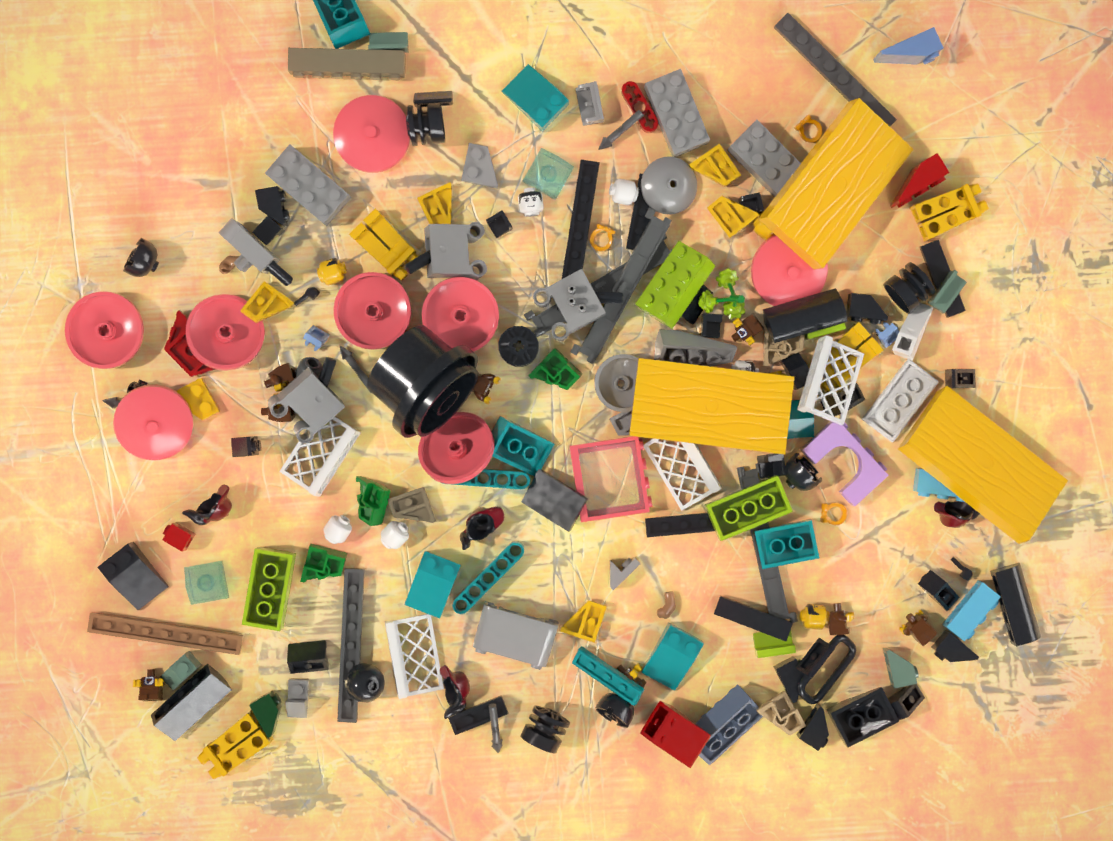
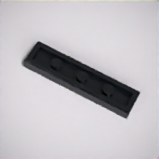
M642 173L639 174L637 184L638 196L634 202L626 244V249L628 250L635 249L650 222V219L645 217L648 209L651 207L645 202L641 192Z
M939 240L919 247L935 290H937L950 272ZM960 294L957 295L945 312L946 318L966 311Z
M707 512L645 518L647 538L715 531Z
M723 596L719 597L714 615L783 641H787L793 622Z

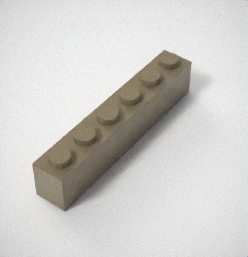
M288 47V72L295 78H304V75H312L313 78L318 79L324 78V76H331L333 79H343V76H350L351 79L356 80L362 79V77H370L371 80H381V77H389V80L394 81L405 78L406 54L402 50Z

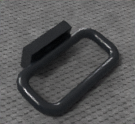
M837 635L829 643L818 638L796 666V669L804 674L798 683V694L807 703H819L854 659L856 645L848 636ZM840 642H843L849 648L848 654L818 693L813 697L805 691L806 685L835 650V647Z

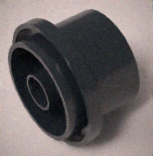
M418 325L397 338L382 354L369 375L367 387L394 413L392 426L404 438L416 435L424 437L442 427L467 400L478 380L479 373L476 370L478 356L465 345L451 348L426 326Z

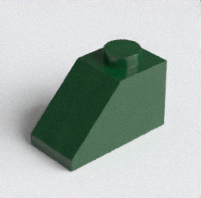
M273 691L266 693L249 704L268 738L275 733L282 708L280 705L282 701L277 693L274 694Z

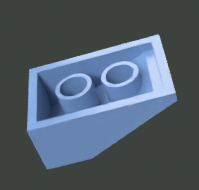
M935 27L881 50L873 61L874 63L918 65L923 62L926 65L939 56L943 45Z

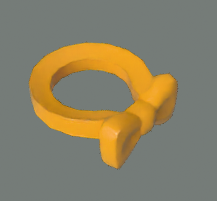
M806 115L794 129L799 130L800 137L805 142H816L822 135V126L818 121L811 119V115ZM805 123H811L817 127V135L814 138L809 139L804 135L803 125Z
M598 223L597 229L590 236L591 246L597 251L609 249L612 245V234H615V230ZM604 230L608 232L609 242L606 246L599 247L594 243V236Z
M841 503L821 504L822 516L820 522L840 525L846 520L847 510ZM835 506L839 507L842 511V516L838 521H832L827 516V511Z

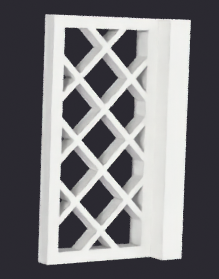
M827 335L818 339L797 410L809 412L836 424L844 425L864 354L833 341V338ZM832 347L838 349L840 357L833 358L831 354ZM849 354L857 357L856 363L853 366L850 365L846 357ZM842 358L847 369L839 371L835 361ZM831 363L836 374L829 377L825 368L826 365ZM848 370L851 381L846 384L841 373ZM835 376L838 377L841 383V387L834 389L830 378ZM826 381L830 392L823 395L820 385ZM841 388H843L846 394V398L843 401H840L836 393ZM832 393L836 404L829 407L825 396ZM818 399H821L825 407L822 411L814 408L815 402ZM838 406L841 412L840 418L834 417L831 411L832 408Z
M336 416L329 421L330 425L321 428H330L332 438L323 440L320 429L318 431L319 441L306 444L298 442L279 471L313 496H321L361 433ZM341 425L346 428L342 436H335L334 426ZM333 441L334 449L332 452L325 453L323 443ZM320 444L322 454L312 456L311 445ZM307 447L309 457L300 459L298 453L300 448ZM323 457L324 464L322 468L315 469L313 459ZM310 460L311 470L302 472L300 462ZM297 463L299 473L292 475L286 471L290 464ZM312 473L313 482L308 486L304 483L303 475Z
M652 439L643 444L681 511L721 489V484L697 444L681 442L683 445L681 447L679 446L680 442H677V445L666 443V440L663 442L658 441L660 439ZM653 443L662 444L660 455L652 453L649 446ZM665 445L676 448L673 458L662 456ZM678 449L687 452L686 462L675 459ZM661 458L672 461L670 471L663 470L660 467ZM674 462L686 464L683 475L672 472ZM688 465L696 467L698 471L696 478L685 475ZM671 475L682 477L680 488L671 485L669 482ZM684 478L695 481L693 491L682 488ZM697 482L705 483L709 490L703 494L695 492ZM681 491L692 494L690 501L684 505L679 499Z
M424 614L393 621H384L398 698L403 699L408 696L444 689L431 615ZM419 620H428V627L425 632L415 627ZM407 623L411 626L406 636L398 631L397 624ZM413 629L422 634L417 643L407 638ZM424 636L429 638L432 643L428 651L419 646ZM405 640L415 645L409 655L403 652L401 648ZM416 648L426 653L420 662L411 657ZM428 655L435 660L431 670L422 665ZM409 659L418 664L412 674L405 670V664ZM420 666L429 672L423 681L414 676ZM431 674L438 678V686L430 687L425 683ZM412 678L421 683L417 690L409 691L408 684Z

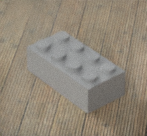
M681 69L645 83L644 90L658 119V124L672 157H678L709 143L710 138Z
M758 120L727 150L774 198L801 164Z
M291 144L288 145L265 172L268 177L326 226L352 198Z

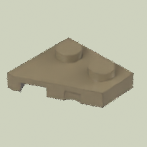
M424 487L389 498L388 500L394 518L436 522Z

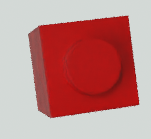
M175 522L166 526L163 531L165 536L162 540L183 552L187 550L196 534Z

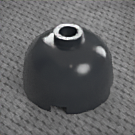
M140 238L136 243L138 245L137 248L132 250L123 269V272L134 277L146 276L150 271L155 272L159 265V262L156 261L158 256L157 249L149 241Z
M795 453L785 465L786 483L792 489L797 488L800 491L812 490L822 482V477L818 479L816 476L819 473L817 469L805 457L800 459L798 457L799 453Z
M367 663L355 665L348 672L349 676L345 680V688L348 695L358 702L369 703L375 701L384 690L385 680L382 672L377 667Z
M614 692L604 695L595 707L601 716L610 722L612 720L618 722L616 725L622 728H628L634 716L633 705Z

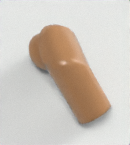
M227 256L219 265L220 273L228 274L236 266L234 262L239 256Z
M673 591L664 593L666 604L663 608L657 610L659 618L667 619L675 610Z

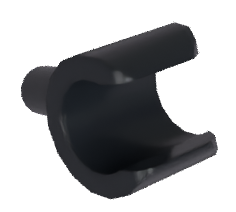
M315 287L308 288L305 294L294 302L295 306L302 303L308 297L314 300L320 294V291Z
M953 556L950 560L962 570L960 577L969 581L973 575L972 571L964 567Z

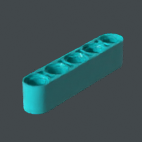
M484 469L482 472L486 473L489 477L486 483H481L477 475L466 482L451 485L525 489L529 486L530 477L526 472ZM499 474H505L508 477L506 484L498 483L497 476ZM519 475H524L527 478V483L524 486H520L516 482V478Z
M519 541L511 542L455 598L452 605L453 610L457 614L468 612L523 556V544ZM517 545L521 548V553L513 555L510 548ZM505 559L508 566L501 569L497 566V561ZM488 572L492 573L494 580L486 582L483 575ZM477 586L480 589V594L477 596L472 595L470 588ZM464 600L467 603V607L459 609L456 602Z

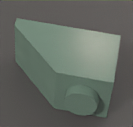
M883 648L891 686L893 688H900L917 684L916 678L919 677L916 666H913V664L890 649Z
M188 651L160 677L174 691L202 664Z

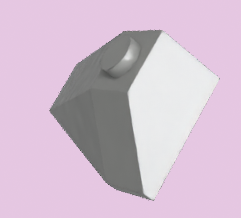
M659 329L655 341L654 360L701 366L708 365L711 367L731 363L737 346L679 330Z

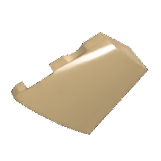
M764 329L763 366H769L792 354L803 351L804 335L774 343L768 330Z
M785 691L774 696L757 709L760 715L790 736L806 726L798 709L794 708Z

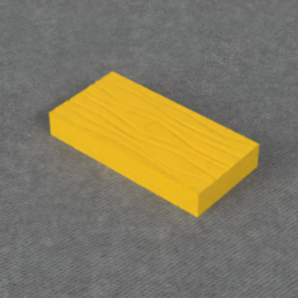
M860 98L851 100L846 104L758 220L811 268H824L914 149Z
M639 358L629 436L785 454L794 377Z
M948 386L936 392L898 447L899 451L1018 544L1031 539L1068 482L1066 478Z

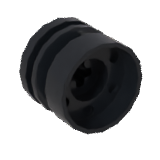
M441 102L428 103L427 112L423 113L421 105L417 104L416 114L414 113L413 105H408L406 125L412 146H418V137L421 138L422 145H425L426 136H430L433 144L445 143Z
M912 262L907 263L905 269L899 270L901 278L893 275L883 283L890 298L907 314H910L920 306L918 298L926 301L928 296H932L935 293V288L928 276Z
M513 326L501 335L498 342V350L502 359L507 364L514 367H524L536 359L539 352V342L536 335L530 329L524 326ZM518 341H521V345H523L524 348L520 349L519 352H517L516 348L513 347V345L517 344Z
M534 705L532 709L534 714H530L529 719L535 725L525 724L520 737L536 748L555 754L562 742L556 734L565 735L566 730L564 728L569 727L570 721L552 709Z

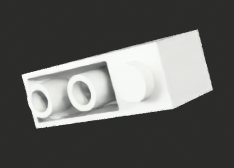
M920 303L919 307L908 314L892 349L895 355L913 361L934 307Z

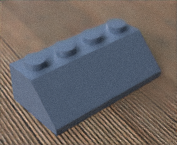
M739 685L732 688L725 697L716 702L714 707L702 715L700 720L696 722L698 726L711 735L699 754V757L708 765H711L763 717L757 712L759 706Z

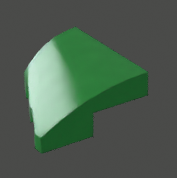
M554 348L528 376L531 379L536 378L545 381L547 384H554L559 386V388L568 390L582 376V373L561 352Z
M356 476V482H360L361 493L357 495L359 519L369 526L382 525L391 490L375 481L362 476Z
M310 543L300 582L304 583L307 580L316 578L321 580L328 576H341L348 553Z

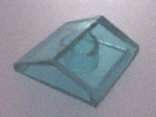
M541 148L522 182L556 200L574 166L559 156Z
M223 560L184 567L185 588L191 605L229 598Z

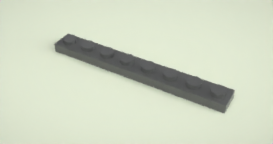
M789 13L774 26V29L848 102L860 98L888 126H891L897 120Z
M345 568L337 722L357 723L358 701L351 698L346 692L345 680L349 676L348 672L350 669L360 664L365 569Z

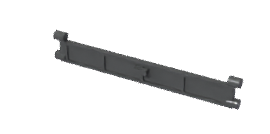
M651 208L648 209L645 215L646 218L650 219V222L611 291L622 292L623 303H604L603 308L606 315L594 321L582 345L574 344L570 351L576 356L578 352L587 355L586 361L591 364L598 357L672 222L667 217L663 221L655 217L656 211Z
M666 234L644 274L664 263L672 249H668L664 242L667 239ZM626 263L592 282L591 286L594 292H611ZM556 304L535 316L532 310L524 314L527 321L532 319L537 329L533 331L536 337L551 330L554 324L565 322L560 311H557Z
M758 463L755 464L756 469L745 471L744 466L737 468L741 489L759 482ZM767 522L750 529L768 613L782 619L790 618V622L793 623L798 622L796 612L788 613L778 566L762 569L755 531L770 528Z

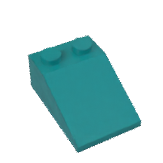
M313 0L335 49L370 35L355 0Z
M529 64L501 91L542 132L569 105V100Z
M502 416L499 417L492 430L494 437L492 457L534 477L538 469H542L555 445L551 441Z
M811 519L755 531L762 569L819 559Z
M425 551L404 605L440 619L461 565Z
M668 622L641 673L675 691L694 663L704 643L697 637Z

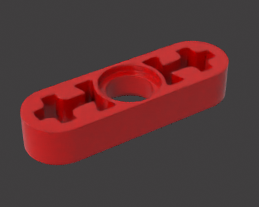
M633 81L624 83L621 94L633 114L637 112L634 109V105L637 102H642L645 105V110L642 113L645 115L649 112L650 114L647 115L648 120L654 121L653 128H650L649 126L645 127L646 120L644 117L639 119L637 122L641 129L646 133L654 132L658 127V119L640 88ZM628 86L635 89L633 94L636 99L632 103L629 101L633 99L631 94L625 93Z

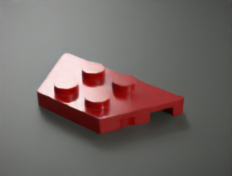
M178 310L164 350L190 377L216 370L201 363L190 351L186 340L188 317L181 310Z

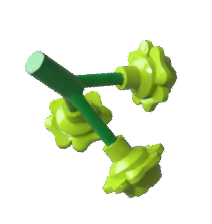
M727 268L718 273L719 276L716 277V281H718L719 287L729 288L731 296L718 298L714 297L709 290H706L699 297V306L709 314L713 312L714 305L719 304V302H727L723 304L724 315H728L729 319L741 318V315L745 314V297L736 295L733 286L739 277L736 275V270L731 271L730 268Z

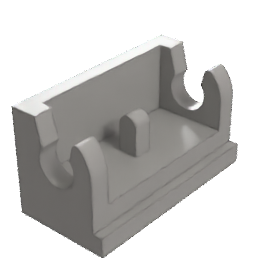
M597 81L578 85L576 94L582 125L603 123L604 116Z

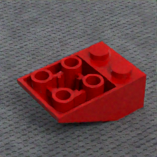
M938 153L912 168L891 203V208L896 205L898 208L913 200L912 195L916 198L930 190L929 185L933 188L946 180L945 175L950 172Z
M659 701L640 731V734L689 768L693 766L711 737L708 732L676 708L662 701Z

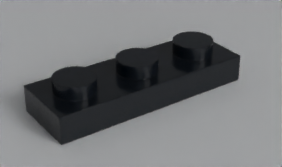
M502 695L450 716L448 719L454 734L458 735L490 722V704H496L498 718L509 714Z

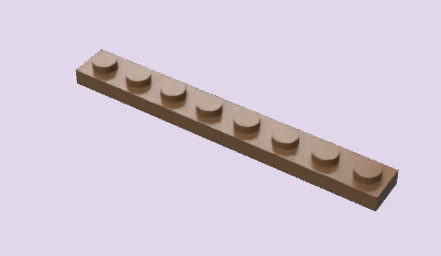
M93 612L89 615L87 628L89 633L234 655L241 654L243 635Z

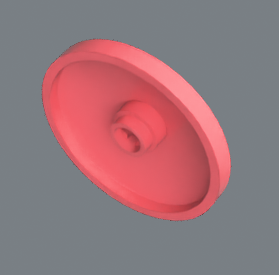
M366 95L350 101L339 112L334 123L333 138L338 153L347 164L359 171L378 173L388 170L399 163L408 150L410 138L407 132L406 116L396 103L385 97Z
M776 235L762 243L756 251L751 265V278L755 290L763 300L773 306L820 293L825 285L828 274V264L820 269L811 268Z
M378 272L362 273L349 279L340 288L334 302V319L338 330L350 343L364 349H382L390 346L407 330L411 319V303L405 289L392 277Z
M451 277L445 279L430 290L423 303L422 324L451 348L465 345L474 352L491 340L498 326L499 310L495 297L484 284L473 278Z
M95 292L84 296L71 308L65 323V337L73 355L82 363L99 369L116 368L131 360L138 352L144 335L143 321L137 308L127 298L112 292Z
M229 294L214 295L201 301L190 313L186 324L187 344L192 354L204 365L216 370H235L249 364L260 352L265 334L263 320L255 323L240 312L247 303L245 299Z
M144 385L133 389L121 399L114 414L113 425L118 441L129 453L146 460H162L174 456L188 443L193 429V415L186 400L176 391L161 385Z
M456 412L438 430L430 435L421 437L418 446L420 464L425 472L438 482L445 484L466 482L480 474L490 462L494 452V437L487 423L479 416L468 412Z

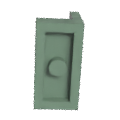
M408 32L370 33L368 50H402L405 53H409Z
M956 270L948 273L927 302L942 314L947 311L967 283L957 275L958 271Z

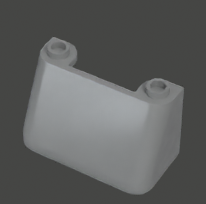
M485 601L472 647L476 648L475 652L481 654L493 653L531 664L530 667L541 670L542 667L547 666L559 622L552 619L544 622V618H536L514 612L501 606L497 609L494 603Z

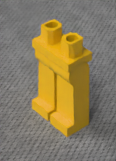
M978 183L963 185L958 189L910 207L916 223L954 208V210L918 225L924 242L964 222L982 216L981 214L989 209L985 200L978 203L975 201L974 196L981 193Z
M375 208L363 221L391 249L388 250L362 222L349 235L387 269L386 271L391 276H395L403 281L408 276V273L402 267L407 262L418 257L417 252L412 246L408 245Z
M860 322L855 323L836 341L864 354L861 367L883 351V348L873 337L868 338L870 334ZM831 348V354L834 359L841 356L837 348ZM850 354L847 356V359L851 366L855 365L857 357ZM842 358L835 361L839 371L847 369L844 361L841 362ZM831 363L826 365L825 370L829 377L836 374ZM848 370L841 373L844 381L851 377ZM837 376L830 378L834 388L841 386ZM824 381L821 386L826 392H829L830 389L826 381Z
M251 710L217 739L206 745L197 759L203 765L211 760L214 767L208 772L213 779L221 775L224 777L229 771L262 750L274 739L272 736L268 738L261 727L231 750L234 745L260 726Z

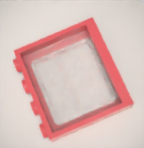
M631 436L570 446L576 491L588 498L580 513L581 522L650 512L649 508L652 507L651 496H647L646 491L650 487L648 477H644L643 470L647 469L645 458L641 457V451L644 450L642 439Z

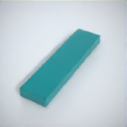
M581 646L572 661L573 665L633 706L638 703L645 690L643 687L627 678V676Z

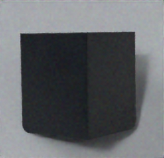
M760 192L741 196L738 199L739 204L759 214L764 212Z
M503 210L486 219L496 239L513 229Z
M267 215L252 233L265 245H268L276 235L281 236L285 230Z
M703 313L700 336L719 338L723 315Z
M774 453L757 456L761 479L770 478L775 475H786L784 454Z

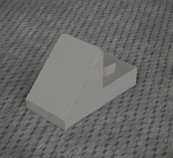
M635 557L626 559L621 565L623 567L621 570L610 560V588L612 590L618 587L640 565V562Z
M290 678L288 680V699L285 701L287 717L307 718L309 679Z

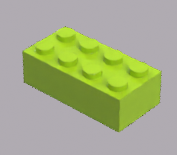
M678 241L635 304L644 313L673 329L715 268L714 263L707 256Z
M776 475L704 504L719 541L726 540L793 512L781 481Z
M264 547L254 549L242 625L274 631H281L284 628L296 553Z

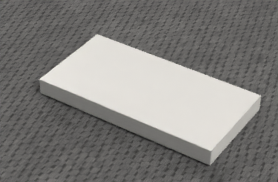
M907 359L861 420L893 443L939 381L913 361Z

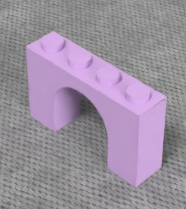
M830 421L800 450L813 464L818 463L828 452L839 446L848 447L856 454L858 471L853 479L838 491L851 506L855 507L889 476L885 472L887 468L880 461L877 463L872 458L874 454L867 447L864 449L861 446V440L856 434H850L845 422L844 425H839Z

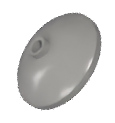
M662 157L653 161L645 169L641 179V192L645 202L656 212L667 215L676 214L688 208L695 199L697 179L694 171L685 161L676 157ZM670 181L675 182L674 188L670 186Z
M619 354L606 359L599 366L594 380L595 391L599 400L609 409L618 412L632 411L638 363L637 357ZM619 380L624 381L623 387L618 385Z

